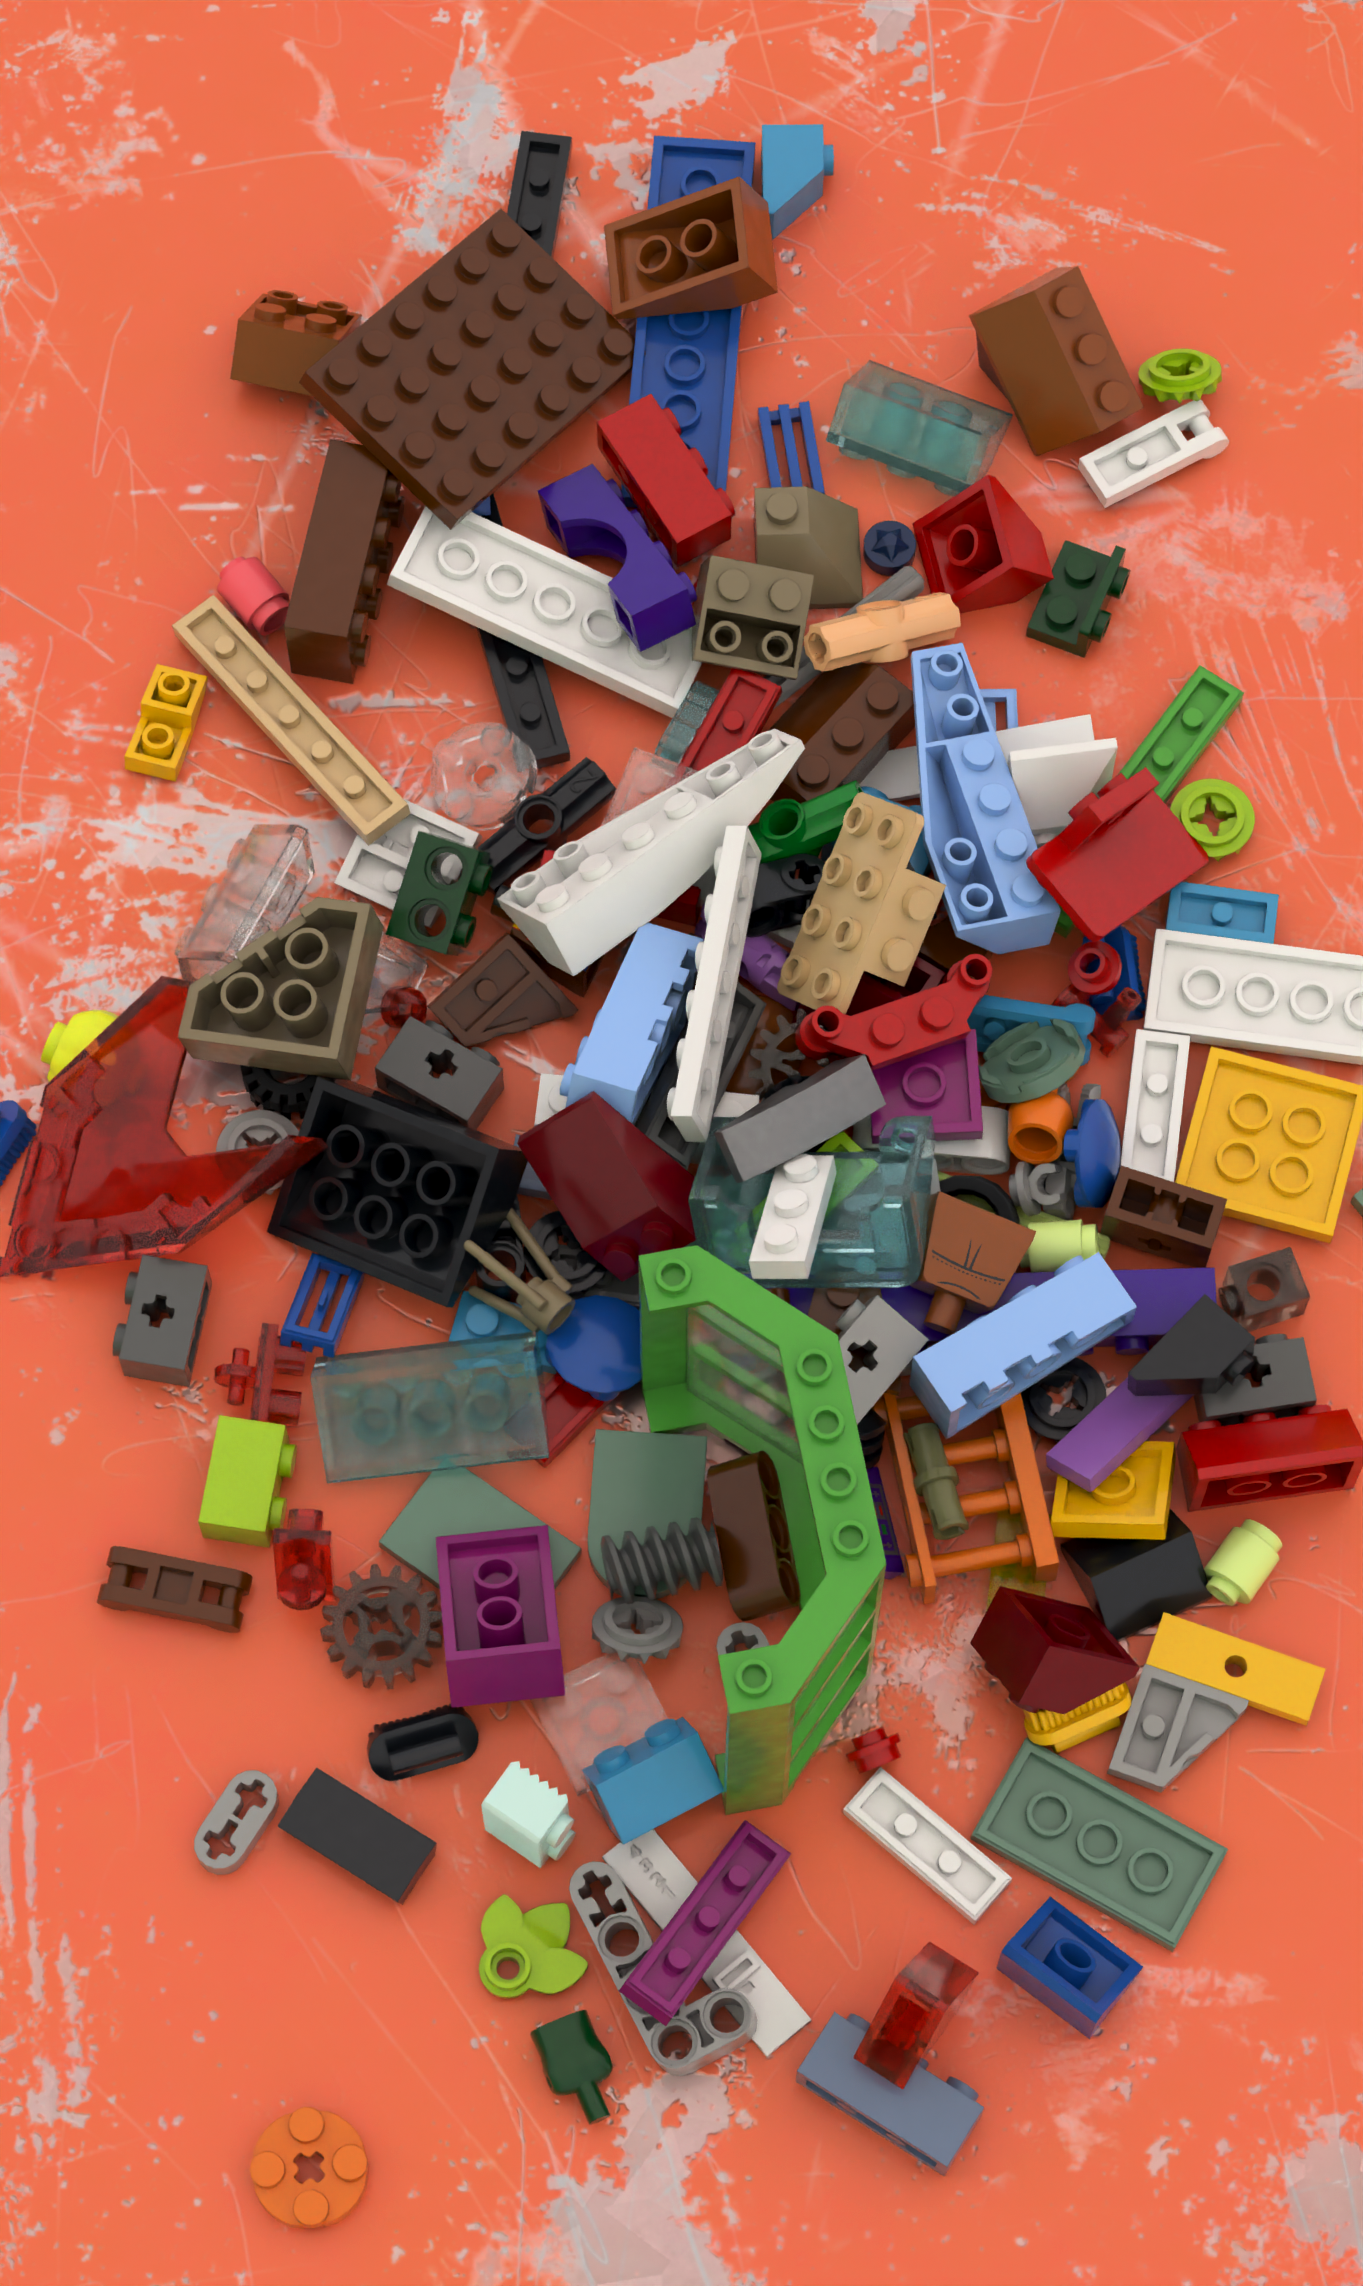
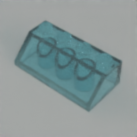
M537 1331L335 1355L334 1358L327 1356L316 1358L310 1379L327 1484L549 1458L545 1383Z

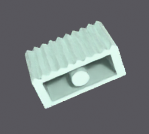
M519 1761L510 1763L481 1804L485 1825L484 1830L539 1868L545 1864L549 1857L555 1861L559 1860L575 1837L576 1832L571 1829L575 1819L569 1816L567 1794L558 1795L557 1787L549 1789L548 1781L539 1782L538 1774L530 1775L529 1768L521 1769Z

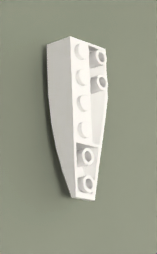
M775 728L756 735L746 745L597 828L579 840L562 845L555 851L553 858L539 869L527 872L516 878L511 884V889L498 897L497 901L548 963L572 976L577 975L636 932L639 927L644 926L659 915L705 874L714 864V854L717 847L723 846L726 826H748L773 796L804 751L805 747L801 739Z

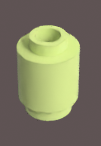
M1082 1219L1029 1223L1028 1228L1036 1231V1234L1021 1260L1020 1266L1021 1268L1030 1267L1031 1272H1055L1060 1266L1076 1256L1081 1255L1085 1260L1098 1252L1100 1253L1097 1225H1083Z
M1246 1519L1241 1527H1233L1204 1568L1206 1578L1209 1581L1206 1585L1207 1590L1215 1598L1227 1605L1233 1606L1236 1602L1249 1604L1279 1562L1280 1558L1277 1553L1283 1546L1281 1540L1270 1529L1251 1519Z

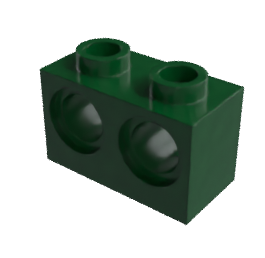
M418 831L386 935L445 955L458 956L461 947H468L475 931L476 917L471 916L477 895L484 896L489 887L493 866L487 863L491 853L432 833ZM455 854L461 860L463 871L459 880L449 885L441 876V865L448 856ZM434 906L440 907L446 916L445 928L436 936L429 934L424 925L426 913Z

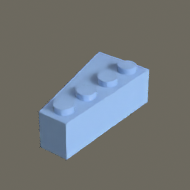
M1099 1252L1085 1260L1081 1255L1070 1259L1054 1272L1053 1275L1055 1277L1037 1287L1035 1285L1026 1287L1014 1295L1004 1306L975 1319L965 1328L913 1356L909 1385L931 1418L938 1425L946 1440L1133 1321L1137 1306Z

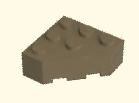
M317 897L299 909L301 914L275 932L270 929L237 952L236 956L238 958L210 976L207 973L189 985L178 1039L193 1059L351 1080L383 931V925L372 905Z

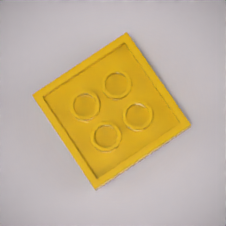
M1211 1046L1175 1183L1227 1199L1223 1212L1224 1216L1331 1243L1363 1119V1085Z

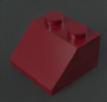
M1002 1586L997 1590L970 1642L986 1662L984 1665L985 1669L991 1675L998 1678L1010 1692L1009 1699L1016 1706L1032 1713H1038L1040 1709L1066 1714L1134 1678L1140 1668L1090 1608Z

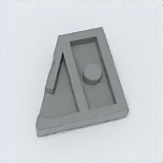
M1144 1664L1107 1774L1160 1793L1163 1792L1245 1713L1249 1700Z

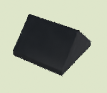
M1169 1509L1166 1540L1074 1538L1060 1545V1549L1093 1613L1118 1642L1159 1624L1163 1612L1176 1616L1212 1598V1594L1206 1588L1208 1581L1192 1531L1171 1509Z

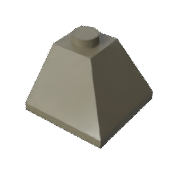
M807 486L754 488L756 564L814 575L809 609L852 608L863 599L858 509Z

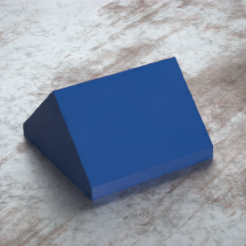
M1049 1897L1005 1945L997 1965L999 1971L1089 2039L1143 1968L1142 1965L1052 1897Z

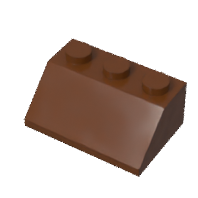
M1078 266L1054 268L969 315L1035 456L1099 433L1144 408Z

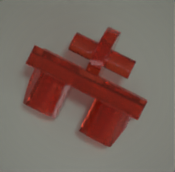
M262 1323L256 1368L248 1366L250 1354L248 1349L235 1348L233 1349L232 1364H222L215 1368L214 1381L221 1386L229 1388L227 1403L230 1405H243L245 1390L253 1389L250 1420L286 1425V1427L297 1426L302 1392L272 1389L273 1373L303 1376L306 1351L301 1350L302 1343L293 1341L291 1347L280 1345L281 1336H278L279 1325Z
M291 1509L289 1510L287 1529L274 1528L273 1551L277 1597L284 1605L291 1609L309 1610L318 1606L322 1601L334 1602L335 1576L331 1531L323 1530L324 1516L321 1510Z

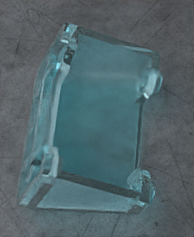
M901 1116L886 1122L879 1137L880 1152L802 1153L809 1155H834L837 1172L808 1279H752L749 1259L776 1167L747 1181L736 1183L714 1133L738 1117H714L688 1198L696 1242L699 1247L763 1288H900L916 1282L921 1274L925 1255L935 1149V1132L932 1116Z

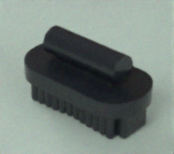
M450 1703L449 1706L437 1707L435 1710L431 1709L429 1713L424 1712L422 1715H416V1717L403 1718L402 1720L397 1719L395 1722L389 1721L381 1725H374V1733L371 1732L368 1735L367 1755L373 1771L379 1777L388 1781H397L467 1760L477 1748L478 1732L472 1717L464 1708H452Z

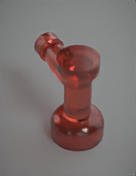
M1072 983L1051 1004L1053 1006L1066 1007L1070 1004L1078 1003L1093 1008L1088 1003L1090 995L1079 991ZM1124 988L1117 996V1000L1108 1007L1103 1015L1094 1009L1096 1013L1093 1031L1089 1034L1102 1045L1099 1051L1106 1058L1112 1056L1130 1036L1121 1026L1128 1018L1130 1012L1134 1011L1141 1003L1140 995L1132 988Z

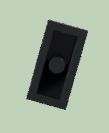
M1204 1294L1128 1372V1390L1135 1396L1216 1394L1226 1382L1235 1386L1251 1370L1255 1363V1360L1251 1358L1254 1354L1255 1337Z

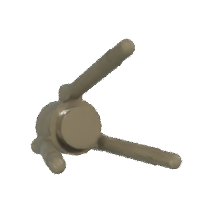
M511 1208L506 1218L547 1277V1280L543 1281L537 1276L526 1284L487 1251L485 1252L472 1240H466L464 1242L465 1250L519 1294L516 1302L522 1306V1309L475 1285L469 1288V1294L496 1310L520 1321L534 1334L541 1330L549 1335L565 1322L574 1309L575 1300L568 1295L574 1286L559 1274L522 1219Z

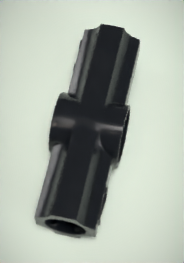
M585 757L545 792L531 795L522 800L516 808L514 818L477 848L491 853L487 863L493 866L491 881L487 889L489 892L496 895L502 884L509 886L516 878L543 858L545 850L556 851L559 847L566 844L568 836L618 795L615 786L611 783L606 773L594 761ZM546 819L554 822L553 826L544 833L536 834L529 831L531 825L538 820Z

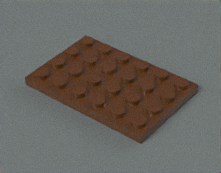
M499 209L305 371L299 383L452 530L632 371L635 338L502 209Z

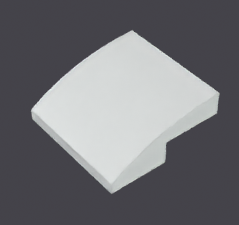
M405 800L409 806L410 815L368 846L359 835L356 836L334 883L393 911L418 831L432 833L474 848L478 847L482 836L471 829ZM453 854L443 861L441 876L449 885L459 880L463 867L461 860ZM438 906L429 909L424 918V925L432 928L443 910Z

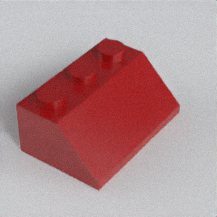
M1329 1405L1306 1407L1298 1411V1416L1276 1418V1414L1270 1412L1258 1413L1244 1418L1241 1424L1221 1426V1422L1217 1420L1198 1422L1189 1426L1188 1431L1181 1432L1176 1448L1188 1512L1353 1489L1363 1467V1440L1348 1409L1331 1411Z

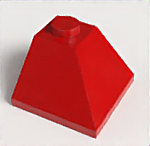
M986 475L912 523L931 594L937 592L950 594L954 605L959 608L960 614L1015 603L1054 579L1041 532L994 476Z

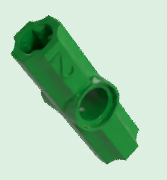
M852 781L801 804L793 799H781L768 805L761 813L759 822L748 826L762 853L760 864L788 858L795 854L806 853L818 857L823 845L837 840L847 809L851 806L854 797L858 793L863 792L858 781Z

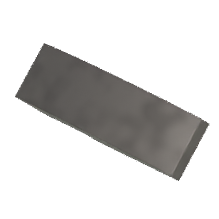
M863 1054L835 1060L803 1082L783 1087L714 1134L735 1182L740 1183L766 1172L828 1140L886 1105V1102L867 1058Z

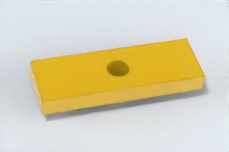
M1163 1612L1146 1662L1147 1665L1249 1700L1248 1706L1307 1726L1326 1670L1314 1664ZM1236 1664L1243 1670L1244 1675L1232 1677L1226 1672L1225 1666Z

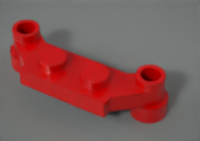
M970 954L951 966L941 985L852 1016L842 1014L833 1006H821L816 1011L805 1016L795 1033L796 1045L801 1053L808 1058L816 1060L825 1059L833 1053L848 1058L865 1054L873 1071L964 1039L971 1032L967 1020L975 1005L982 1000L989 989L990 978L993 972L992 965L985 956ZM819 1025L826 1027L829 1032L822 1030Z

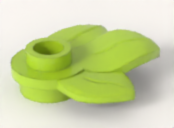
M505 1894L490 1905L484 1914L481 1924V1933L487 1949L484 1951L479 1963L481 1981L490 1993L497 1997L508 1999L521 1996L529 1989L553 1995L568 1989L584 1975L588 1962L577 1953L564 1949L570 1932L568 1905L565 1903L545 1904L522 1914L519 1906ZM502 1962H515L519 1966L518 1975L513 1979L501 1978L497 1973V1969Z

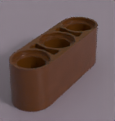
M758 1451L710 1466L707 1472V1483L727 1591L734 1612L744 1622L798 1606L801 1596L780 1482L772 1459L765 1451Z

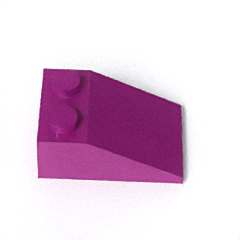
M548 1525L436 1537L445 1659L451 1707L565 1696Z

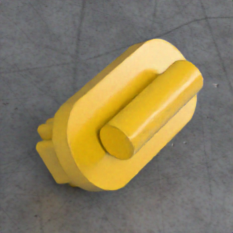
M1124 1682L1066 1714L1040 1709L1038 1713L1023 1710L1025 1714L1024 1727L1027 1736L1034 1744L1050 1745L1054 1753L1058 1754L1121 1725L1119 1716L1124 1714L1131 1706L1132 1698L1129 1688Z

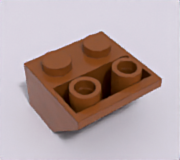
M272 290L268 294H262L238 319L230 379L312 396L299 383L305 371L355 331L361 324L362 314L348 312V307L345 304L335 301H320L317 305L298 301L296 294L287 291Z

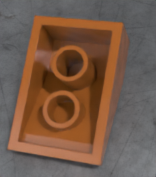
M741 177L730 179L604 225L612 314L616 319L732 309L778 293L768 202Z

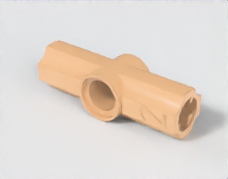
M942 592L919 596L906 601L881 600L864 603L856 607L857 613L810 625L808 634L804 636L805 654L812 661L814 669L820 671H831L863 661L867 663H885L901 660L909 656V649L954 638L956 629L961 626L959 608L954 605L950 594Z

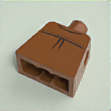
M940 1191L926 1197L922 1204L908 1280L912 1288L933 1296L923 1324L938 1332L952 1335L956 1332L964 1309L977 1314L992 1310L1031 1245L1036 1231Z

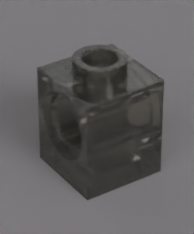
M1291 1247L1228 1266L1223 1287L1219 1288V1298L1223 1310L1232 1318H1236L1237 1322L1248 1332L1304 1315L1310 1299ZM1253 1284L1266 1285L1273 1291L1275 1297L1267 1301L1257 1300L1250 1295L1247 1287Z

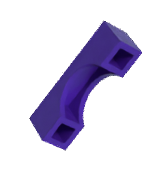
M591 464L537 490L546 526L570 558L584 555H601L613 558L624 564L619 573L608 583L616 620L640 652L696 625L692 602L697 600V595L691 580L685 572L682 571L678 574L675 572L672 560L664 544L660 540L652 542L642 516L636 509L629 512L626 508L623 494L612 478L606 481L594 464Z

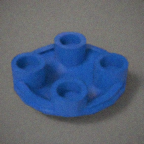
M1085 1099L1081 1108L1078 1128L1068 1129L1064 1137L1065 1159L1068 1162H1075L1077 1178L1074 1185V1199L1078 1207L1103 1208L1110 1200L1120 1169L1121 1143L1119 1130L1111 1107L1103 1099Z
M593 1295L575 1299L576 1304L569 1317L557 1330L547 1335L545 1347L546 1360L567 1383L585 1392H589L597 1400H613L620 1391L628 1390L642 1380L640 1311L616 1297Z

